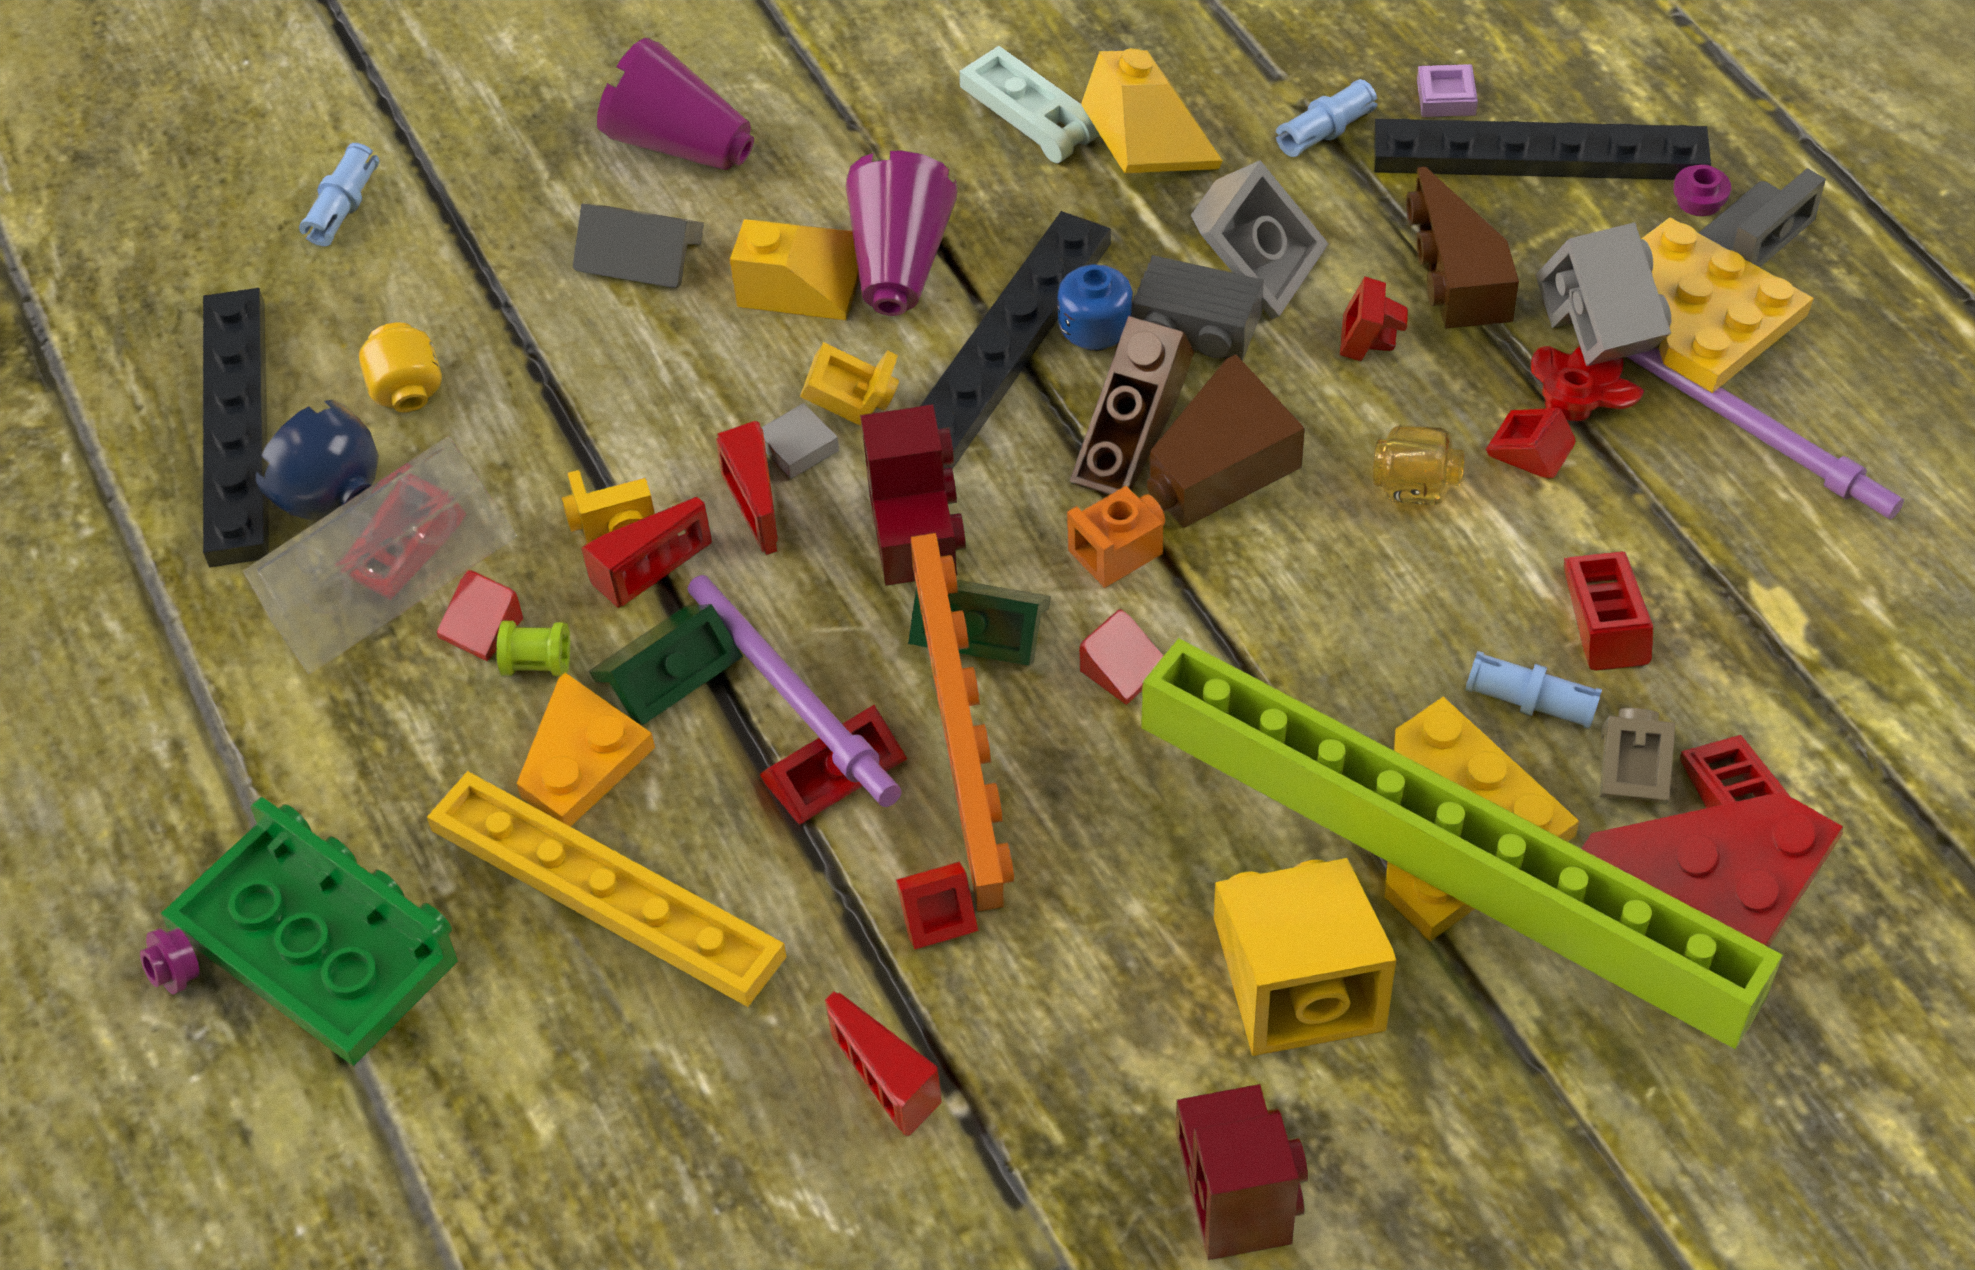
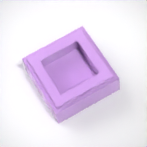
M1472 65L1418 66L1417 85L1422 117L1476 115L1478 100Z

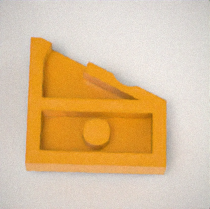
M564 673L558 678L518 778L517 787L520 797L531 806L571 827L655 749L653 735L573 677Z

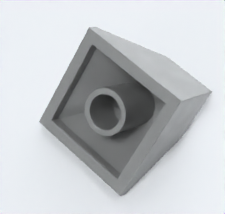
M1261 160L1217 179L1191 214L1202 237L1233 273L1264 279L1263 309L1271 319L1281 315L1329 244Z

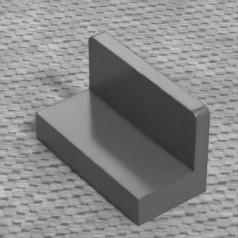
M1806 168L1782 190L1766 181H1760L1702 229L1699 234L1728 250L1739 253L1745 260L1761 267L1816 219L1826 179Z
M581 203L573 268L580 272L677 288L682 283L687 244H701L704 222L605 205Z

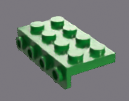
M260 797L250 806L257 824L160 914L167 928L170 930L175 928L182 930L194 948L352 1066H355L458 962L449 937L452 927L448 920L430 904L423 903L418 907L405 898L399 885L385 872L376 869L371 874L358 865L353 853L341 841L332 836L323 840L313 833L307 821L293 807L283 804L278 808L265 798Z

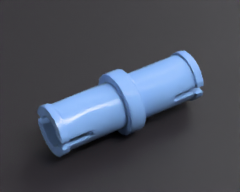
M1359 79L1331 97L1322 96L1310 103L1306 112L1277 127L1276 133L1279 136L1276 137V141L1280 149L1286 155L1296 157L1323 139L1333 140L1343 134L1346 125L1376 109L1377 103L1373 101L1377 99V95L1368 82Z
M360 143L349 144L333 174L327 175L322 179L317 189L319 196L306 218L299 225L302 235L307 234L311 226L313 227L310 234L306 237L308 241L319 246L331 245L334 235L347 214L357 210L362 201L361 191L380 163L377 155H373L369 162L365 163L372 154V149Z
M1477 651L1465 689L1469 692L1475 691L1521 706L1520 713L1532 716L1535 710L1583 725L1587 729H1590L1602 689L1599 688L1594 689L1546 674L1547 667L1535 664L1534 668L1530 669L1484 655L1480 651Z

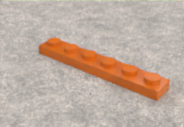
M936 533L911 537L913 571L977 912L1003 908V884L1014 882V872L1008 842L996 844L992 823L1002 822L1001 803L997 784H984L981 764L991 763L990 747L985 724L973 726L969 707L980 705L974 667L962 668L959 649L969 648L963 610L951 612L948 594L958 592L952 555L940 556Z

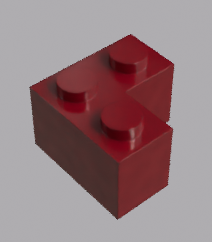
M933 405L860 415L869 497L885 586L915 582L911 537L936 533L940 556L952 555L957 575L956 550L966 549V538L961 513L950 514L948 504L957 503L952 467L943 468V465L954 464L949 427L938 429Z
M1257 1084L1177 1099L1176 1136L1207 1259L1213 1260L1291 1245L1293 1243L1295 1216L1304 1215L1305 1212L1300 1183L1308 1181L1307 1163L1300 1139H1288L1279 1109L1267 1110L1261 1085Z

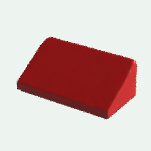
M875 705L870 706L842 723L852 735L862 736L879 755V765L886 772L907 760L906 755ZM820 738L815 739L760 774L766 786L799 825L863 786L860 782L848 780L832 760L833 752Z

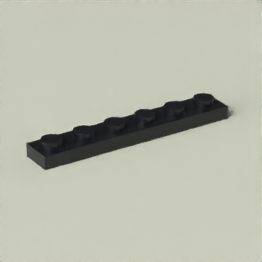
M1404 118L1375 119L1374 173L1417 174V168L1427 167L1433 174L1675 180L1677 174L1684 168L1694 165L1711 166L1707 126L1418 120Z
M1061 211L920 406L933 405L938 429L949 427L954 464L943 465V468L952 467L953 469L1057 322L1058 291L1062 280L1068 273L1079 267L1092 264L1097 265L1111 245V228Z
M260 288L203 296V554L210 568L269 559L268 497L260 491L256 483V472L265 478V472L268 467V462L262 457V453L267 445L265 303Z

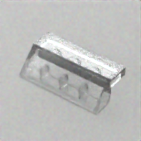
M447 436L243 570V573L276 629L306 672L311 674L518 536L450 436Z

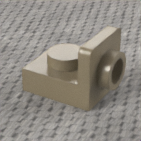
M1623 708L1619 710V717L1608 716L1602 725L1601 731L1604 747L1599 797L1666 804L1670 797L1675 723L1658 721V712L1640 708Z

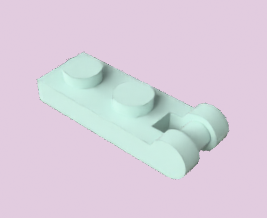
M997 46L959 71L960 87L1038 143L1046 157L1054 163H1060L1073 154V147L1078 143L1087 145L1100 136L1079 102L1000 46ZM1058 122H1062V123L1065 124L1066 126L1063 127V128H1060V127H1059L1058 125H1056V124H1057Z

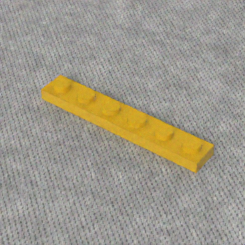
M469 771L462 776L427 816L431 831L746 1007H749L787 958L785 944L780 940Z

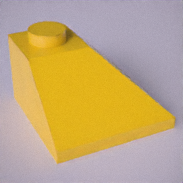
M1130 48L1124 51H1099L1081 105L1124 173L1220 169L1223 160L1178 92L1147 50Z
M744 219L730 257L737 307L847 320L860 280L852 231Z

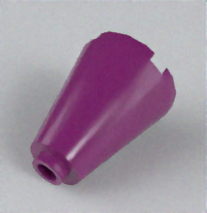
M645 37L633 44L616 66L624 71L617 87L607 83L602 93L597 111L598 130L614 141L721 170H728L734 164L738 166L743 164L754 144V137L750 135V122L663 44Z
M903 150L890 151L889 160L872 162L873 154L863 156L850 166L846 178V193L862 297L876 312L886 316L901 315L918 304L956 203L958 192L957 181L952 182L948 178L949 169L942 162L924 154Z

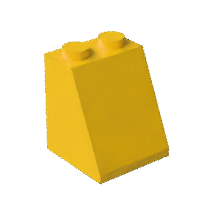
M1348 858L1327 862L1318 859L1308 860L1294 868L1261 874L1252 871L1234 875L1228 880L1215 882L1214 921L1252 1056L1387 1030L1396 958L1393 948Z

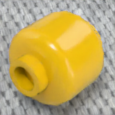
M395 322L376 328L371 332L368 340L359 350V364L368 394L378 405L394 408L402 413L416 411L424 407L428 402V398L433 396L441 386L442 373L431 339L425 332L413 328L409 324Z

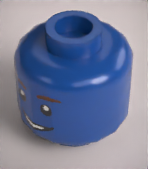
M1092 264L1082 266L1068 273L1060 283L1058 291V323L1063 336L1072 344L1087 350L1098 351L1118 344L1128 316L1133 317V291L1129 280L1120 271L1106 265Z

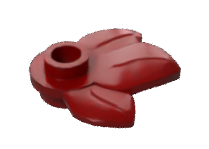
M1542 346L1534 352L1531 360V373L1544 383L1542 393L1546 399V409L1561 408L1566 420L1569 421L1585 420L1590 417L1592 410L1597 407L1629 408L1638 403L1644 394V390L1641 387L1620 378L1623 370V358L1586 366L1580 346L1572 354L1564 353L1551 346Z

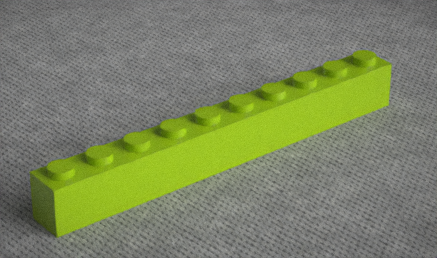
M1178 638L1144 679L1141 728L1733 1049L1736 1050L1766 1001L1783 954L1192 644Z

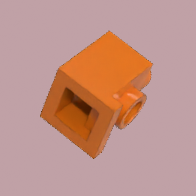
M1127 486L1083 511L1076 506L1067 511L1068 551L1106 588L1163 554V526L1165 525L1163 510L1151 495L1145 494L1138 498Z

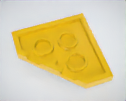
M1670 217L1641 238L1648 243L1652 252L1653 270L1651 273L1658 294H1662L1666 298L1671 311V325L1669 327L1671 334L1659 346L1662 362L1665 366L1711 393L1725 384L1809 314L1814 300L1813 297L1793 287L1787 280L1776 277L1745 260L1739 253L1728 250L1697 233L1694 228L1687 224L1680 223Z
M1444 696L1395 729L1393 750L1567 842L1577 835L1579 820ZM1387 861L1385 898L1429 941L1435 939L1475 910V908Z

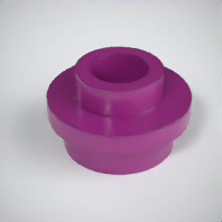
M1694 165L1684 168L1677 174L1673 191L1677 198V203L1683 211L1694 216H1709L1719 211L1721 206L1728 201L1731 192V182L1722 171L1712 166Z
M158 928L147 933V948L140 951L141 963L147 978L154 987L163 985L171 994L184 991L187 982L199 976L198 961L188 938L179 928L168 932Z

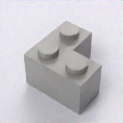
M1635 222L1569 238L1535 274L1552 328L1573 323L1586 366L1653 350L1671 334L1669 328L1671 325L1670 307L1666 298L1662 294H1658L1651 273L1653 270L1652 252L1648 243L1644 239H1640Z

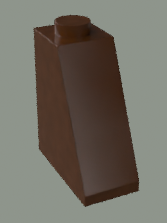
M1235 354L1222 363L1150 450V478L1147 480L1149 495L1159 503L1163 511L1168 510L1176 521L1185 528L1302 468L1305 428Z

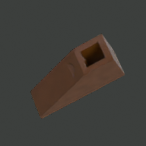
M1427 167L1417 168L1415 191L1407 192L1406 211L1409 225H1418L1419 229L1416 238L1419 264L1421 266H1429L1427 292L1430 305L1439 306L1445 329L1513 322L1519 279L1508 241Z
M1128 316L1070 478L1071 484L1111 495L1124 486L1132 490L1150 456V450L1157 443L1176 406L1194 355V350L1183 331Z

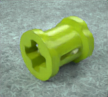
M504 620L501 622L497 636V664L501 676L512 677L516 671H551L553 676L560 677L568 672L570 663V631L567 623L555 622L552 628L517 627L514 621Z

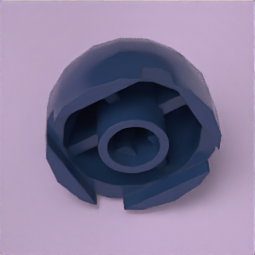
M335 400L324 401L330 408L324 409L319 413H316L308 406L282 425L262 453V457L269 463L265 472V478L256 472V483L260 491L276 506L290 515L301 519L317 522L339 517L346 512H354L368 501L373 490L372 484L376 477L379 454L371 432L360 418L344 404Z

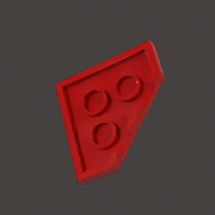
M1784 792L1594 832L1590 834L1581 849L1769 947L1843 835V826Z

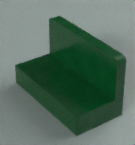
M957 580L958 592L948 594L951 612L963 610L969 648L959 649V653L1027 666L1034 663L1041 614L1049 609L1051 596ZM916 587L908 644L928 648Z
M712 604L688 605L589 670V673L595 682H609L631 719L640 725H644L737 662L743 655Z

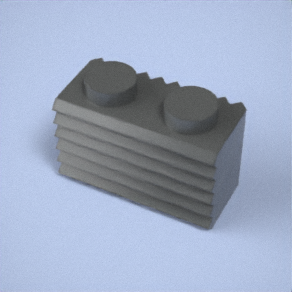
M1152 255L1147 271L1144 273V278L1141 279L1140 287L1137 289V294L1134 295L1133 317L1183 331L1194 352L1199 350L1208 357H1224L1225 359L1236 354L1243 360L1262 314L1264 279Z

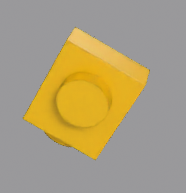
M823 342L815 354L800 397L861 426L860 415L871 414L876 407L885 411L889 406L899 384V379L891 376L898 355L887 350L875 367Z
M576 470L567 473L572 495L561 497L570 531L582 529L586 544L602 535L655 514L646 478L586 493L580 471Z

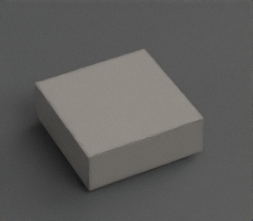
M805 403L761 427L764 432L766 453L791 479L839 451L838 437Z

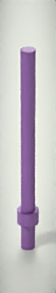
M1655 347L1650 351L1627 356V358L1825 479L1824 487L1845 500L1854 497L1889 520L1893 519L1902 508L1904 499L1867 477V469L1846 456H1842L1839 459L1722 387L1713 393L1709 392L1665 366L1658 348Z
M700 575L695 577L689 583V594L699 605H713L737 647L833 752L832 760L848 780L860 782L882 807H888L897 802L901 796V788L879 765V755L862 736L852 735L707 576Z

